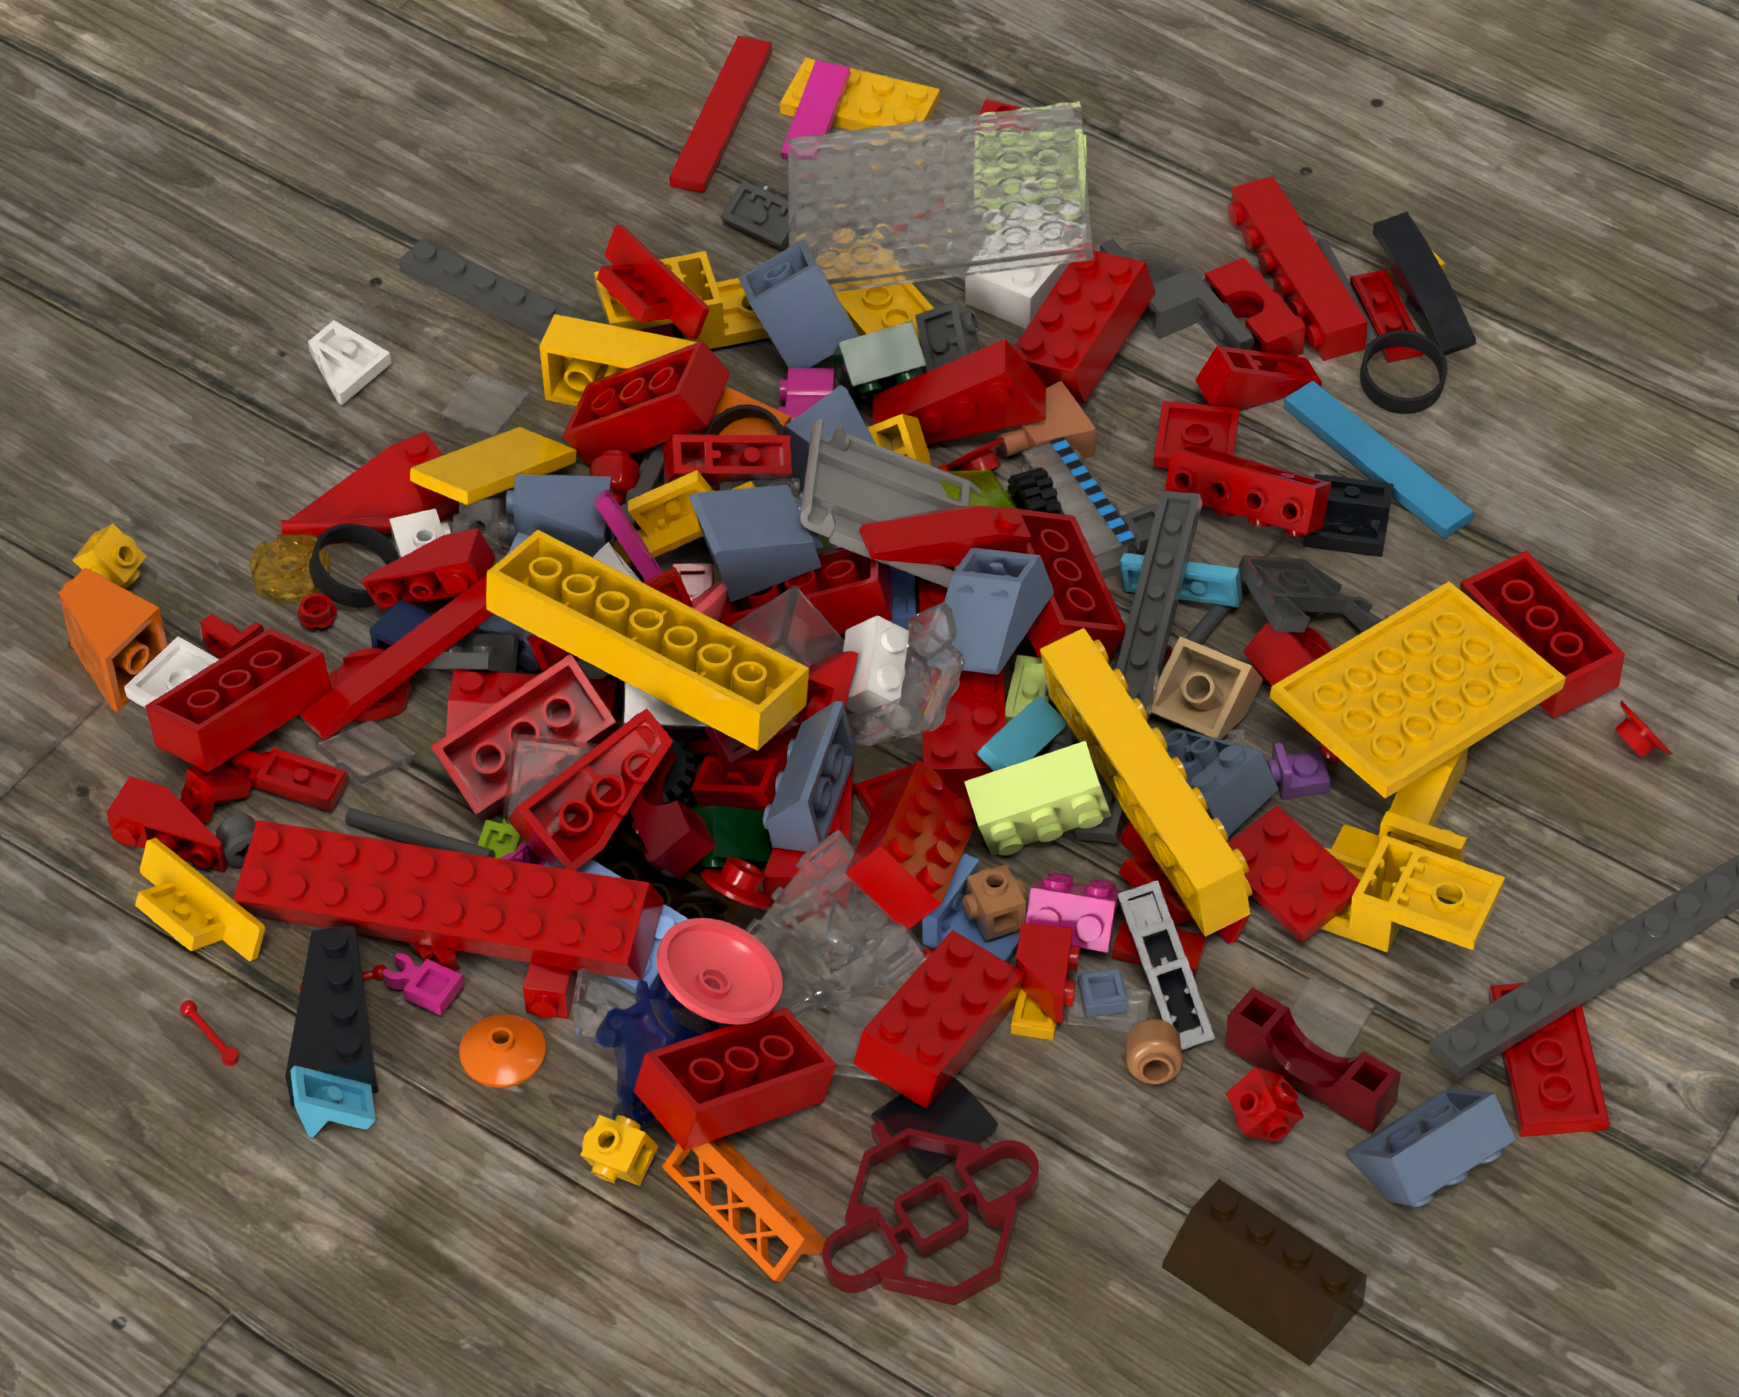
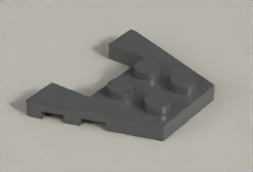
M1243 555L1238 566L1240 575L1275 631L1304 633L1310 618L1302 611H1307L1316 616H1323L1325 612L1342 613L1362 632L1384 620L1370 612L1373 606L1362 597L1345 596L1339 592L1342 584L1304 559Z

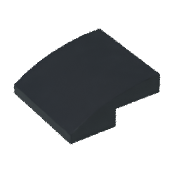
M1315 474L1314 478L1331 482L1323 528L1307 534V537H1304L1303 546L1382 557L1393 484Z
M954 1077L927 1109L901 1094L871 1114L875 1123L882 1122L891 1137L907 1128L979 1143L994 1133L998 1127L997 1121L987 1109ZM914 1147L905 1149L925 1176H928L956 1158Z

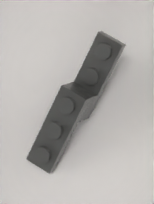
M1113 239L1100 244V252L1133 259L1130 253L1123 251ZM1192 268L1153 284L1155 295L1140 318L1158 339L1198 323L1217 346L1253 350L1255 340L1252 332L1236 319L1229 305L1222 303L1213 293L1210 284L1206 280H1202Z

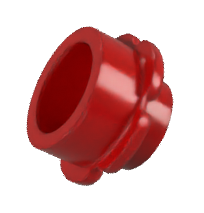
M313 593L304 597L297 611V616L301 619V625L313 630L329 627L334 622L333 617L337 615V608L331 602V599L321 593Z

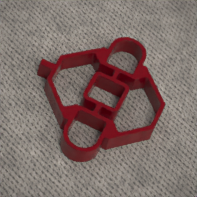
M881 1121L872 1125V1139L876 1146L865 1151L845 1215V1226L833 1232L823 1247L824 1271L829 1282L837 1289L848 1293L863 1292L880 1283L885 1290L955 1306L1000 1281L1018 1216V1206L1027 1202L1035 1194L1039 1185V1163L1033 1150L1024 1143L1014 1140L1000 1141L983 1150L980 1144L911 1128H907L891 1137ZM909 1147L957 1157L955 1176L963 1189L954 1192L944 1177L935 1176L903 1193L894 1201L895 1219L898 1225L893 1228L887 1225L876 1207L861 1204L871 1168ZM1007 1158L1020 1160L1028 1166L1031 1171L1028 1180L992 1202H986L970 1177L997 1161ZM937 1194H941L957 1218V1221L926 1238H922L906 1212ZM972 1204L975 1206L986 1225L1003 1228L993 1265L955 1287L906 1276L908 1260L900 1243L909 1240L919 1255L929 1256L964 1237L969 1231L968 1213L965 1209L968 1205ZM872 1230L878 1231L893 1255L857 1275L843 1274L835 1269L831 1263L832 1257L838 1249Z

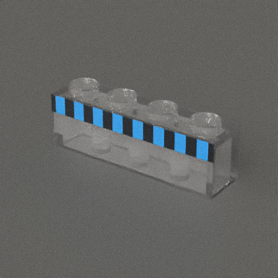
M1064 437L1022 451L1021 473L1043 467L1048 472V478H1052L1053 488H1056L1058 492L1057 499L1061 502L1062 506L1060 512L1063 515L1075 516L1103 579L1121 573L1120 560L1123 554H1136V550L1140 547L1137 533L1132 527H1127L1116 503L1107 499L1097 476L1090 475L1084 466L1080 452L1077 449L1073 450Z

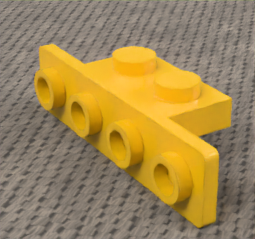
M698 470L628 501V512L641 527L637 532L654 558L703 536L689 495L698 492L713 491V489ZM749 481L733 489L754 488L756 486L752 481ZM616 540L614 542L616 552L630 568L635 567L620 542Z
M1386 811L1380 824L1379 835L1344 825L1331 849L1370 863L1383 835L1464 862L1467 838L1457 835L1450 830L1440 829L1416 821L1411 817ZM1444 894L1440 896L1455 903L1459 902V899L1453 895Z
M157 838L147 840L140 873L155 886L138 892L135 906L190 951L223 940L246 960L252 961L257 959L265 933V925Z

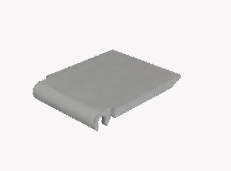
M823 418L817 420L812 426L800 520L805 528L829 537L828 543L871 559L859 532L863 524L953 506H987L988 496L969 480L846 433L845 435L842 425L836 429L833 436L824 437L821 435L824 423ZM876 560L947 588L949 587L952 574L957 568Z

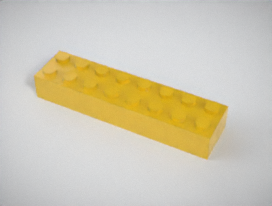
M536 530L487 571L486 610L757 751L806 706L809 678L808 667L540 530Z
M1082 628L1041 648L1040 653L1050 699L1078 742L1086 741L1096 770L1203 935L1206 937L1250 915L1248 897L1252 895V890L1245 877V873L1249 872V868L1244 856L1238 848L1231 850L1227 844L1228 836L1221 821L1217 817L1214 819L1210 818L1206 812L1208 807L1201 791L1197 787L1190 788L1186 782L1188 777L1181 761L1177 757L1170 758L1166 752L1168 747L1164 736L1157 727L1151 729L1146 722L1148 716L1143 704L1137 697L1131 699L1127 693L1128 685L1123 674L1118 668L1112 670L1107 663L1109 662V657L1099 639L1093 641L1085 628Z

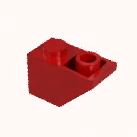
M1021 923L1016 954V968L1025 973L1021 989L1053 1022L1063 1023L1065 1006H1073L1075 995V980H1069V972H1078L1080 946L1072 945L1073 928Z

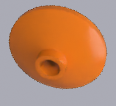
M513 1014L493 1015L478 1021L464 1034L459 1047L460 1062L466 1074L477 1083L494 1088L512 1087L529 1080L540 1070L546 1057V1041L537 1025L524 1017Z

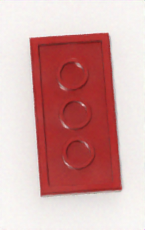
M1524 983L1491 985L1488 994L1490 1004ZM1582 1004L1502 1052L1520 1137L1608 1130L1609 1117Z

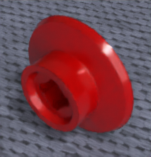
M1000 438L983 445L949 463L947 467L951 471L960 470L966 480L973 482L1001 467L995 451L1005 443V438Z
M1621 700L1620 706L1626 718L1615 730L1643 759L1654 748L1667 755L1673 754L1656 734Z
M728 857L722 870L706 868L701 872L703 880L723 895L754 908L767 909L770 907L769 897L760 889L766 875L753 864L736 857Z

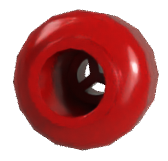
M607 450L591 462L589 476H611L613 496L621 506L625 504L628 490L636 487L640 479V467L627 452Z

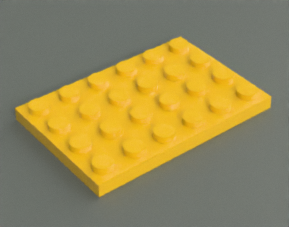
M1448 581L1271 686L1269 698L1386 799L1562 690L1566 677Z

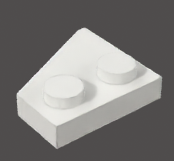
M334 320L308 341L311 356L335 399L341 405L346 403L392 363L390 352Z

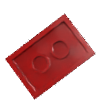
M1278 805L1227 843L1231 850L1238 848L1247 862L1249 872L1245 873V877L1252 890L1251 896L1301 943L1352 903V896L1360 880Z

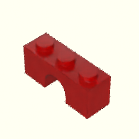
M1244 257L1205 273V280L1210 284L1213 293L1222 303L1229 305L1233 315L1236 318H1248L1246 319L1245 326L1254 336L1255 345L1253 351L1290 356L1303 354L1304 336H1306L1304 321L1287 307L1283 297L1278 292L1272 290L1265 282L1262 273L1258 269H1254Z

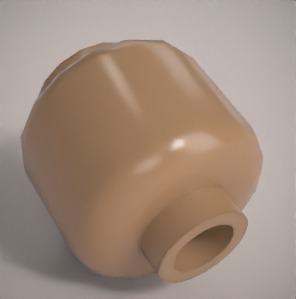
M1150 1019L1141 1021L1129 1030L1124 1044L1127 1067L1132 1076L1147 1084L1165 1083L1175 1078L1181 1071L1183 1063L1180 1034L1176 1028L1164 1020Z

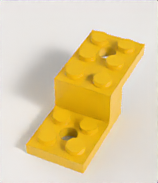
M706 251L660 259L709 307V312L699 338L689 339L682 332L683 339L694 342L703 341L709 349L770 338L755 311L746 309V307L751 305L739 278L716 282ZM599 271L594 272L595 285L608 325L640 330L673 323L670 319L655 320L649 323L634 319L630 311L617 299L613 298L608 290L596 279Z
M1383 835L1370 863L1324 847L1355 875L1360 882L1352 896L1351 905L1320 929L1388 953L1401 925L1474 950L1504 888L1505 877ZM1449 894L1457 897L1459 902L1445 904L1438 897Z

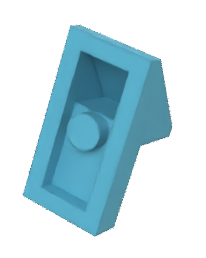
M296 1065L290 1070L294 1105L309 1138H313L328 1121L367 1130L376 1121L370 1084Z

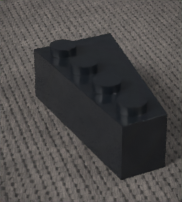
M355 924L313 930L311 932L285 1074L291 1107L295 1105L290 1070L295 1065L370 1084L372 1094L379 1093Z

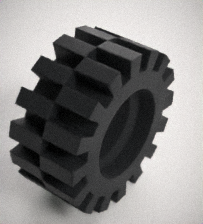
M1043 467L1010 476L1008 479V492L1011 495L1009 503L1012 504L1013 508L1062 514L1060 512L1062 508L1061 502L1057 499L1058 492L1056 488H1053V480L1051 477L1048 478V472Z

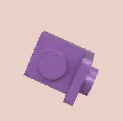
M1282 743L1273 744L1272 760H1267L1266 762L1278 786L1281 800L1330 792L1331 780L1320 750L1286 756Z

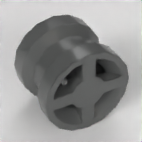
M238 814L224 820L216 830V837L222 842L223 848H225V857L229 864L234 867H243L256 822L249 815Z

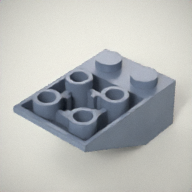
M971 547L952 574L927 659L928 665L998 675L1054 593L1041 556Z
M1176 728L1164 737L1168 747L1166 752L1171 759L1177 757L1181 761L1188 777L1186 782L1191 789L1197 787L1201 791L1208 807L1206 812L1211 819L1217 817L1221 821L1228 837L1279 790L1261 750Z

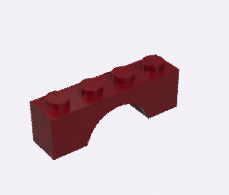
M670 746L629 810L633 817L631 825L634 831L642 838L646 847L644 855L647 861L656 870L661 871L664 869L680 878L711 852L716 845L701 815L678 801L663 804L664 782L670 768L677 759Z
M1252 987L1229 1013L1225 1047L1265 1070L1283 1075L1290 1085L1372 1133L1396 1105L1401 1072L1364 1051L1358 1056L1351 1058L1339 1057L1326 1052L1303 1034L1295 1023L1288 1007Z

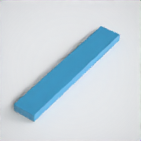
M1314 381L1284 398V408L1372 481L1393 484L1392 497L1443 539L1473 521L1474 511Z

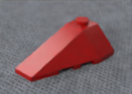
M423 431L385 449L291 517L290 520L396 518L436 508L441 523L465 512L466 509L465 504L410 481L411 467L443 456L429 435ZM320 535L298 536L306 547L310 549L315 547Z
M646 708L518 805L507 820L536 855L556 868L576 871L604 849L617 826L673 743V740Z

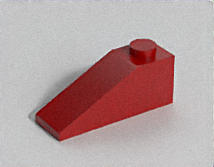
M1216 346L1195 379L1208 404L1211 406L1240 408V410L1286 398L1311 381H1314L1319 386L1322 385L1319 376L1305 357Z
M672 434L663 447L665 484L696 470L699 471L709 485L788 477L792 475L790 436Z

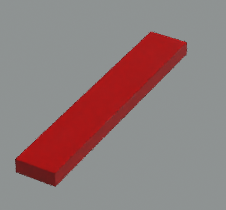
M741 36L737 37L669 176L670 186L702 193L706 192L770 58L772 42Z
M487 575L300 713L306 725L323 740L328 739L491 617L494 613L486 610Z

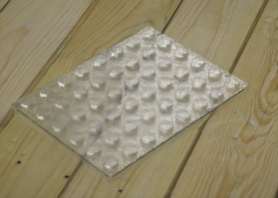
M1080 101L1062 102L1031 108L1023 107L1000 112H985L977 115L948 117L946 119L922 122L915 121L884 127L876 126L868 129L839 131L830 134L788 139L789 247L804 239L834 292L1094 260Z

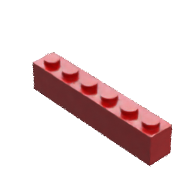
M1271 176L1232 187L1231 204H1228L1229 219L1234 226L1237 225L1241 230L1246 247L1249 250L1253 249L1258 257L1262 272L1264 274L1268 273L1272 279L1275 292H1278L1284 298L1289 309L1304 321L1306 326L1305 337L1308 345L1316 349L1323 361L1364 350L1367 320L1275 178Z

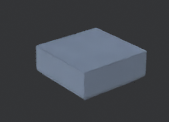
M1120 968L1078 974L1077 983L1086 1017L1129 1011V1000Z

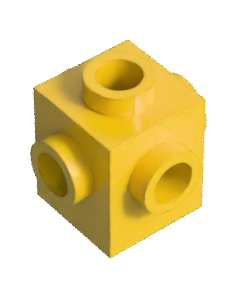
M112 523L93 533L72 561L81 570L87 568L126 589L139 577L141 572L137 568L147 556L137 547L136 542L130 536L123 534Z
M599 1115L595 1125L587 1130L583 1138V1150L580 1155L592 1166L590 1172L598 1178L610 1183H615L616 1179L620 1178L640 1186L659 1146L646 1132L640 1130L641 1125L621 1115H617L615 1120Z

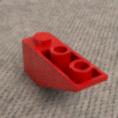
M479 529L443 535L363 577L361 582L379 610L389 609L399 600L408 604H415L458 596L487 575V571L493 567L496 557Z
M129 776L106 812L112 838L124 845H135L141 848H145L147 840L157 838L184 861L190 862L201 869H212L225 873L227 865L222 842L167 787Z

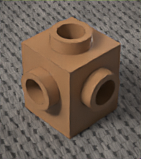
M1007 864L992 869H983L976 874L967 876V894L962 896L963 908L969 920L975 919L985 941L1019 931L1021 923H1026L1027 894L1023 882L1020 878L1014 879Z

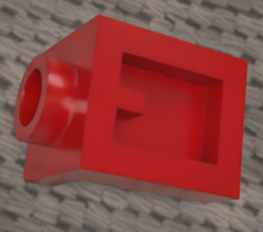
M213 613L200 622L204 648L218 659L223 658L264 632L263 625L257 621L242 632H239L232 623H225Z
M228 763L209 772L198 767L188 768L180 801L202 823L210 822L215 802L227 803L231 799L249 797L252 782Z

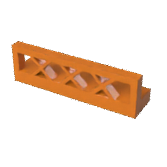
M725 1137L687 1150H683L677 1144L663 1164L662 1168L774 1282H782L802 1254L820 1255L827 1239ZM691 1149L699 1156L700 1176L689 1177L679 1167ZM722 1180L727 1185L728 1204L717 1205L712 1200L711 1181ZM750 1208L755 1213L756 1233L746 1234L740 1228L739 1209ZM779 1237L789 1247L777 1265L769 1258L768 1238Z

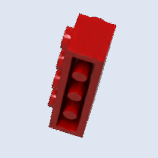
M1186 443L1172 448L1164 491L1197 493L1201 495L1202 505L1212 507L1214 514L1225 517H1234L1237 514L1248 517V523L1255 526L1270 527L1272 524L1283 527L1284 533L1287 535L1307 537V534L1323 528L1331 482Z

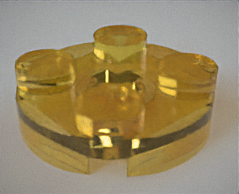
M278 534V540L268 545L266 540L255 548L250 557V572L255 590L261 597H268L278 601H297L300 603L307 595L319 591L309 572L310 557L318 539L312 535L281 536V534ZM322 548L319 551V558L323 568L330 575L331 564L327 549ZM290 563H296V564H297V568H295V569H292V570L282 569L283 567H284V568L289 567V566H290Z

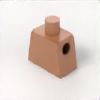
M1060 381L1046 388V420L1013 426L1011 431L998 435L997 439L1005 438V443L999 447L1004 457L1023 451L1033 467L1045 468L1064 463L1050 443V441L1061 437L1066 439L1079 459L1095 456L1096 428L1063 382Z

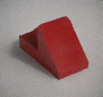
M847 651L832 654L809 667L808 689L814 690L816 693L808 704L807 718H810L834 701L843 702L844 707L846 706L859 653Z

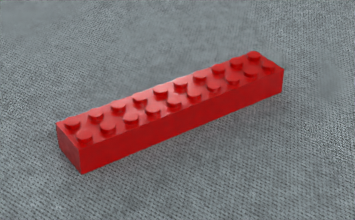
M261 820L256 822L233 897L235 902L254 917L320 928L355 924L356 934L413 942L421 945L636 981H643L665 901L649 882Z

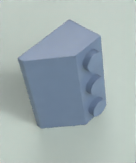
M834 701L803 721L796 739H791L787 750L788 762L785 770L780 771L777 775L775 783L776 795L773 803L766 806L763 816L764 829L769 831L773 848L822 853L856 756L843 702Z
M1448 1087L1346 1151V1154L1356 1168L1390 1203L1408 1205L1411 1208H1415L1430 1202L1434 1198L1433 1193L1443 1186L1454 1185L1466 1179L1469 1175L1468 1170L1474 1166L1499 1158L1503 1154L1502 1149L1516 1139L1495 1093Z

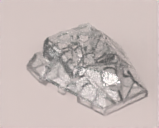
M943 602L918 613L908 620L909 626L907 630L909 631L905 660L906 673L902 683L901 697L860 715L845 708L854 746H872L898 739L912 738L926 731L936 730L945 720V709L951 696L960 685L958 679L965 665L963 654L952 645L957 629L952 609Z
M839 829L802 856L796 864L800 870L785 889H782L780 886L771 896L775 902L761 920L754 918L745 929V931L757 938L770 951L780 968L783 989L773 1011L786 1007L795 1018L892 985L927 959L911 929L908 930L903 924L898 925L845 874L855 849Z

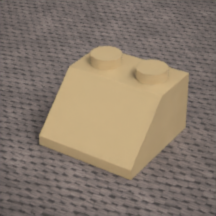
M1180 636L1159 678L1151 714L1196 733L1221 740L1247 715L1263 679L1253 666Z

